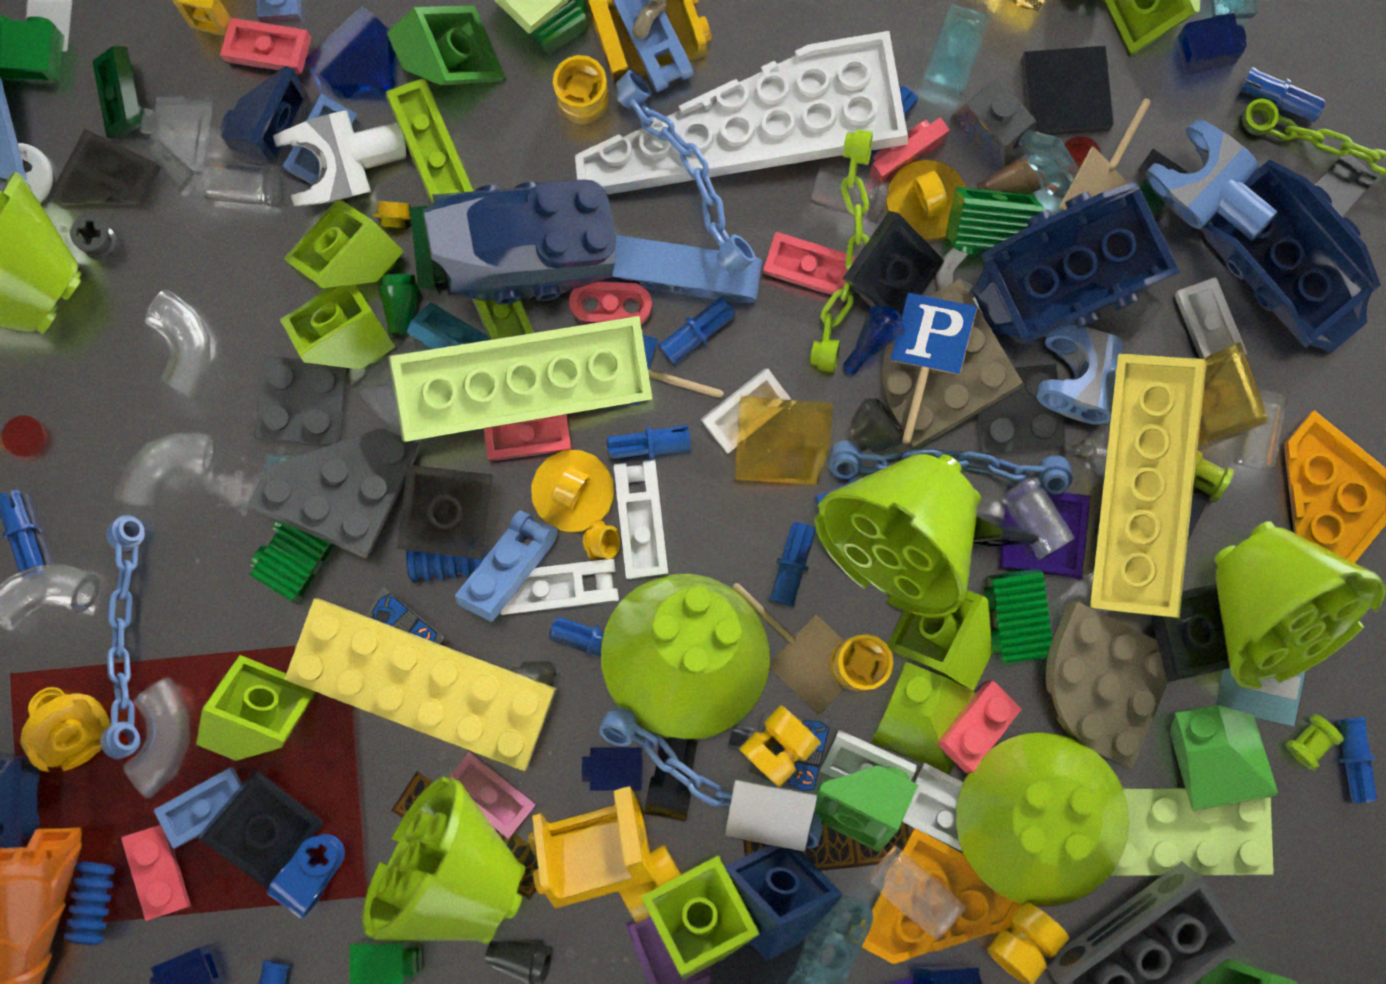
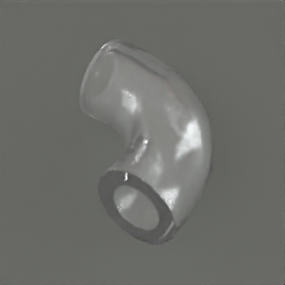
M164 289L154 298L145 316V324L159 332L166 339L169 346L170 358L159 380L196 401L203 390L211 368L210 336L199 313L180 296L168 289Z
M172 433L147 443L127 462L115 488L113 501L140 508L155 509L160 490L170 478L179 474L207 476L215 455L216 442L214 435L204 433Z
M65 564L35 566L9 576L0 584V626L6 630L13 631L30 613L45 606L57 605L75 613H82L92 606L100 590L99 578L87 570Z
M170 677L152 685L134 701L145 719L147 737L142 749L126 762L123 767L131 782L146 798H151L159 792L181 767L190 743L189 713L178 688Z

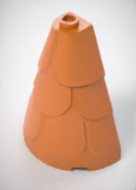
M81 828L36 829L27 848L0 849V984L43 983L52 957L49 950L66 905L64 899L82 847L80 841Z

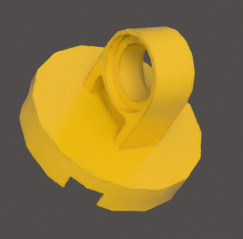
M928 159L911 162L900 169L890 182L885 201L887 213L889 211L899 213L927 243L942 241L947 238L945 232L955 187L965 188L966 184L956 170L943 162Z
M563 450L548 457L536 470L531 484L532 502L539 517L544 522L557 527L558 531L566 534L584 532L590 528L593 522L603 521L609 515L615 499L614 481L607 466L595 455L581 450Z
M49 687L36 693L29 702L28 711L30 717L22 729L20 742L30 763L41 771L49 772L47 766H61L63 771L86 763L101 750L100 740L102 733L111 724L102 705L93 697L77 693L65 695L59 688Z

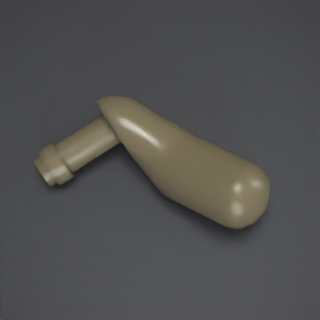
M651 0L642 8L632 30L635 38L640 40L647 38L653 20L667 7L665 0Z

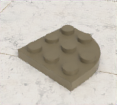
M961 278L929 296L977 306ZM979 308L976 312L961 374L957 375L929 369L910 441L914 449L924 446L1024 387L1022 380ZM899 322L893 330L885 349L882 365V382L887 402L901 428L905 431L921 367L890 360L900 326Z
M1069 600L1053 638L1046 666L1047 692L1052 694L1054 706L1058 713L1056 719L1072 739L1094 750L1103 758L1125 768L1133 769L1168 684L1157 640L1078 601Z

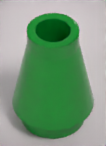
M383 275L382 285L378 286L388 325V334H408L406 332L415 315L419 292L418 285H415V275Z

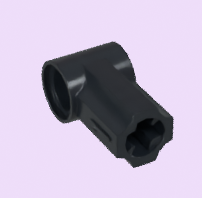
M662 737L676 754L678 761L693 771L698 740ZM659 744L657 755L665 764V761L670 757ZM656 765L654 777L651 776L644 814L686 822L691 799L688 786ZM676 768V770L680 772L683 776H685L687 779H690L688 775L682 772L679 768Z

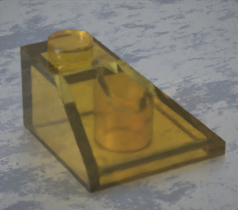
M1241 342L1202 358L1207 364L1197 450L1206 449L1270 423Z
M740 396L734 479L818 484L830 447L833 403L817 400Z

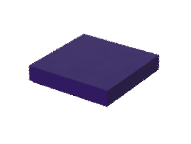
M1007 486L1005 488L1002 519L1038 535L1039 542L1031 545L999 547L997 570L1015 572L1039 569L1044 573V576L1076 580L1083 579L1091 496L1065 492L1051 494L1046 490Z

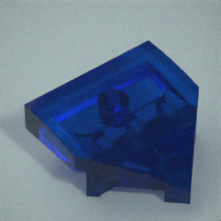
M363 5L305 60L308 67L333 90H340L346 99L352 98L357 92L379 90L381 94H386V91L394 89L395 86L392 71L396 53L387 35L389 29Z

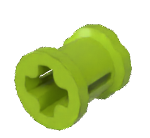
M1197 450L1193 486L1209 494L1210 500L1216 503L1227 489L1234 475V469L1230 467L1223 469L1202 458V452Z
M1318 714L1311 716V724L1295 741L1289 740L1285 744L1287 750L1301 764L1313 771L1319 767L1318 761L1334 744L1340 745L1344 741L1341 733Z

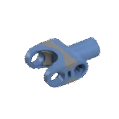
M1194 120L1186 128V134L1197 147L1195 150L1201 156L1203 168L1197 172L1185 174L1173 169L1168 170L1166 167L1154 163L1145 172L1146 180L1167 207L1190 226L1201 229L1216 213H1219L1252 241L1263 231L1278 212L1244 184L1258 169V162L1245 147L1227 133L1206 121Z
M1067 325L1046 335V347L1056 352L1057 356L1063 358L1071 366L1074 380L1050 379L1039 383L1037 390L1038 401L1046 408L1078 421L1096 425L1111 422L1118 354L1123 353V341L1117 336L1093 328L1082 327L1077 329L1076 325Z

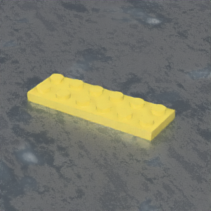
M1118 354L1090 608L1179 618L1207 364L1204 359Z
M318 598L312 602L284 679L522 771L528 768L556 691L554 687Z

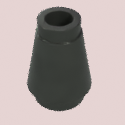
M491 940L485 955V965L527 984H534V982L543 984L550 969L552 951L551 949L543 948L541 942Z

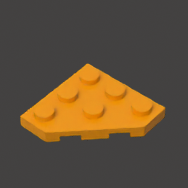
M1313 410L1284 443L1294 533L1355 563L1386 525V468Z
M913 828L854 943L886 961L896 964L922 954L968 942V940L1010 929L1012 917L1022 904L1010 900L989 888L975 873L963 853Z

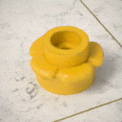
M378 201L377 213H373V217L381 218L380 226L405 228V221L411 220V203Z
M595 521L583 535V548L592 561L612 559L620 549V533L616 527L605 525L604 521Z

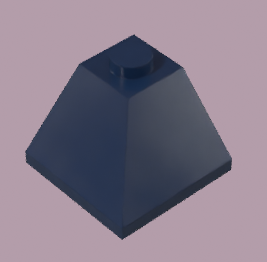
M287 66L283 67L237 101L234 110L230 109L227 111L221 123V138L230 149L269 166H275L284 146L276 147L273 135L294 126L308 97L295 71Z
M768 845L725 866L732 883L759 932V936L749 941V943L766 961L799 945L838 903L843 894L799 850Z

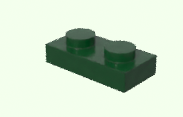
M111 46L92 60L106 138L121 139L142 125L141 107L137 102L134 69L130 63L128 48Z
M427 206L410 207L418 289L423 297L440 296L439 283L445 282V270L440 264L431 259L422 212Z

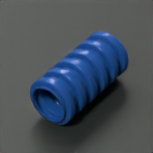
M475 539L472 544H468L467 540H462L461 545H455L454 541H449L447 546H442L441 542L434 544V547L430 548L428 544H422L419 549H416L415 545H409L408 550H406L408 577L412 583L418 582V579L423 577L425 581H431L434 576H437L438 580H444L445 575H450L451 579H456L458 574H463L465 578H468L485 558L483 542L481 543L480 539Z
M80 862V864L75 865V870L79 871L78 877L73 878V884L77 885L76 891L71 892V898H74L75 901L74 905H70L68 910L73 912L72 918L67 919L66 925L71 926L70 932L65 933L64 939L70 943L99 945L105 939L101 935V930L106 929L107 923L103 922V916L109 913V909L105 908V903L111 900V895L107 894V890L113 886V882L109 881L110 874L115 873V868L108 864Z

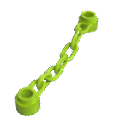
M1267 99L1252 101L1243 112L1242 124L1253 135L1269 134L1285 141L1297 139L1311 142L1318 150L1341 157L1349 154L1367 161L1368 166L1373 171L1386 176V169L1375 164L1380 160V156L1386 159V152L1381 149H1368L1353 143L1350 137L1328 129L1315 131L1297 127L1293 120L1279 115L1276 105ZM1252 115H1261L1264 119V124L1258 125L1254 123ZM1277 121L1289 125L1285 128L1286 134L1272 129ZM1323 135L1344 141L1341 143V150L1321 144L1325 140Z
M856 129L855 133H846L843 157L851 158L848 176L841 183V191L849 213L855 216V234L848 242L845 264L847 270L852 265L855 241L860 246L863 241L866 245L870 239L866 234H863L862 217L868 211L869 200L864 184L856 174L858 164H869L873 144V131ZM856 182L863 207L858 203L854 209L847 186L853 188ZM845 282L843 289L833 293L821 311V320L825 324L822 341L814 340L810 364L818 366L819 371L836 372L840 340L830 338L832 327L842 322L854 304V297L850 292L852 287L847 282ZM839 296H841L842 301H846L848 298L847 304L835 320H833V314L829 313L827 315Z

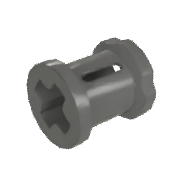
M91 214L83 215L77 218L71 226V241L78 249L84 251L89 258L97 261L106 260L111 254L115 253L118 246V237L98 216ZM97 231L101 234L100 238L96 237ZM89 238H93L91 244L88 242Z

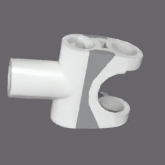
M347 110L312 118L273 135L276 147L288 144L302 146L311 150L319 161L320 174L318 180L312 186L306 188L304 192L291 195L294 206L331 203L370 192L364 169L406 158L405 141L397 123L394 122L354 133Z

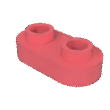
M597 281L573 289L569 296V307L573 317L582 324L640 316V323L642 325L649 319L652 313V300L649 292L639 284ZM587 299H595L598 302V307L594 311H586L583 308V303ZM628 301H636L640 307L637 312L628 313L624 310V305Z

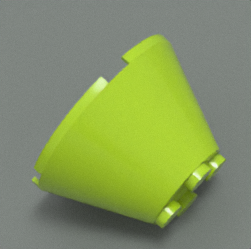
M14 171L7 179L8 184L4 191H0V328L28 333L37 330L44 334L57 315L55 313L58 307L56 302L60 297L66 301L70 298L81 281L79 277L82 272L77 270L79 263L24 177Z
M913 454L906 459L828 493L818 504L819 513L814 521L819 539L828 554L863 589H866L868 584L871 583L881 592L890 596L886 603L895 608L924 617H944L955 612L966 597L977 507L982 498L966 477L960 473L962 470L961 465L953 457L945 454L939 458L925 454Z
M1271 521L1260 524L1251 532L1250 538L1240 543L1237 547L1229 546L1224 548L1214 559L1218 566L1215 572V579L1231 675L1239 686L1247 689H1259L1262 687L1261 680L1275 677L1278 683L1287 681L1333 655L1364 628L1360 620L1370 608L1377 612L1386 595L1385 584L1374 572L1285 528L1275 527Z
M666 575L638 586L614 609L602 638V675L615 704L618 707L631 711L636 716V724L641 728L668 739L672 737L701 740L729 730L742 721L756 705L764 690L769 674L770 649L768 638L755 610L739 593L729 586L701 575Z
M1043 732L1018 735L999 743L985 754L974 772L967 774L961 786L956 805V830L966 860H968L975 873L989 888L1021 904L1028 902L1039 907L1059 906L1077 901L1089 895L1100 887L1113 873L1124 853L1127 843L1129 810L1126 796L1118 777L1098 753L1067 736Z
M444 776L435 780L419 795L400 821L390 838L398 843L386 865L378 862L368 887L362 911V929L366 935L375 940L479 941L483 944H488L493 939L503 918L511 919L516 914L522 901V896L516 892L524 875L525 866L518 862L459 780L453 777L448 779Z

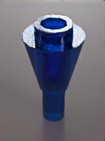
M872 306L869 309L856 342V348L843 363V367L848 373L855 375L869 357L874 356L904 334L902 318L897 311L888 306Z

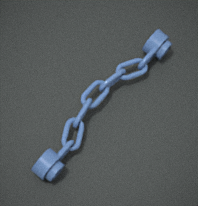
M628 70L616 82L617 88L614 89L615 97L626 108L633 107L641 119L642 128L646 132L660 140H668L679 152L682 164L689 175L695 179L703 197L702 209L705 228L714 236L720 246V252L717 254L720 265L729 273L742 272L755 261V254L742 237L735 234L729 237L725 231L723 202L720 196L715 193L708 176L709 165L695 144L686 143L675 132L672 120L657 111L649 110L644 102L651 95L648 83L637 72ZM654 117L668 125V127L662 128V133L648 125L653 124ZM693 151L703 169L696 168L694 170L686 156H691ZM702 179L704 180V183H705V185H706V188H707L709 194L707 193V191H706V189H705V186H704V184H703ZM717 204L719 224L716 222L711 223L708 205L713 206Z
M848 440L836 442L829 450V468L837 477L842 479L852 478L857 473L872 474L888 467L887 461L897 458L903 460L913 454H925L936 458L945 454L951 457H959L958 462L964 470L982 474H995L1023 485L1041 486L1051 494L1065 492L1073 480L1071 464L1062 456H1049L1043 459L1038 466H1019L1002 459H996L994 456L954 450L913 449L907 452H895L883 456L862 453V449L858 444ZM970 458L989 461L987 468L968 465L971 461ZM862 460H874L875 468L862 467ZM999 465L1014 470V474L999 470ZM1027 472H1038V479L1025 478Z
M130 515L120 516L108 526L106 531L107 541L115 549V563L120 570L116 590L110 596L108 622L112 627V648L107 653L108 678L114 684L115 701L111 707V726L105 729L100 740L104 753L113 759H122L133 754L140 744L139 732L134 727V704L129 699L127 687L131 677L129 653L124 649L125 629L130 624L132 613V596L128 591L131 574L138 564V545L143 541L145 531L142 523ZM124 525L129 526L133 530V537H129L124 533ZM132 550L131 562L129 560L122 562V552ZM116 598L119 601L126 599L124 621L122 618L115 620ZM123 655L124 674L118 673L115 677L114 659H120ZM128 707V723L118 722V710L124 711ZM119 732L127 735L129 739L127 746L119 742Z
M616 707L611 712L606 713L599 728V733L603 739L616 746H628L632 740L644 746L646 752L661 770L669 772L688 786V790L693 796L714 807L723 805L730 808L731 801L726 799L732 800L733 793L727 792L720 785L697 775L678 761L676 754L661 736L654 735L636 724V716L631 711L622 707ZM635 732H637V733L641 734L642 736L646 737V739H643V738L637 736V735L635 734ZM658 743L670 757L665 761V764L652 749ZM676 768H679L682 772L688 775L690 779H687L685 776H683L680 772L676 770ZM701 784H704L717 791V793H715L714 799L696 789ZM815 812L813 813L805 848H815L823 832L822 819Z

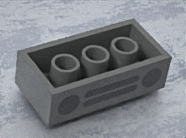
M1181 861L1061 949L1058 954H1055L1052 958L1050 957L1045 963L1047 970L1057 984H1194L1247 945V943L1204 878Z

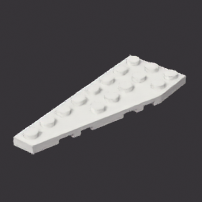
M885 31L806 45L795 51L796 56L779 64L776 61L770 62L762 66V72L741 82H738L737 79L732 80L680 105L679 111L667 116V118L673 121L675 132L686 143H693L699 148L709 165V177L843 155L846 133H855L856 129L873 131L872 150L908 144V134L890 32ZM655 117L653 124H648L661 133L663 127H668L667 124ZM643 128L625 137H621L618 134L575 155L577 180H593L605 189L606 194L695 180L687 172L680 160L679 152L668 140L658 139ZM693 151L691 156H686L694 170L696 168L703 169Z

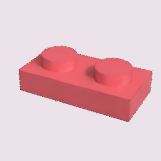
M230 18L220 56L228 63L277 71L287 66L292 68L296 74H302L312 37L304 29Z
M941 117L931 124L927 120L919 123L908 132V144L883 148L874 155L873 159L875 162L872 164L870 176L878 187L882 186L894 178L900 169L911 162L919 161L944 144L950 129Z
M775 231L763 274L833 295L837 290L844 288L845 281L842 278L848 271L845 264L847 253Z
M567 414L484 428L489 462L572 450Z
M994 680L986 681L936 744L965 773L974 772L985 754L993 748L1022 709Z
M161 824L121 837L145 921L190 907V900L175 850L170 844Z

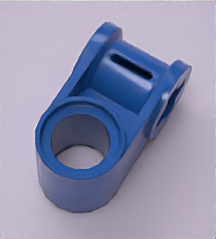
M322 834L307 839L301 844L290 862L274 879L267 894L299 918L304 919L319 901L326 889L325 887L342 865L345 858L343 843L338 837L331 834ZM326 846L325 856L329 861L318 864L316 860L319 854L314 849Z

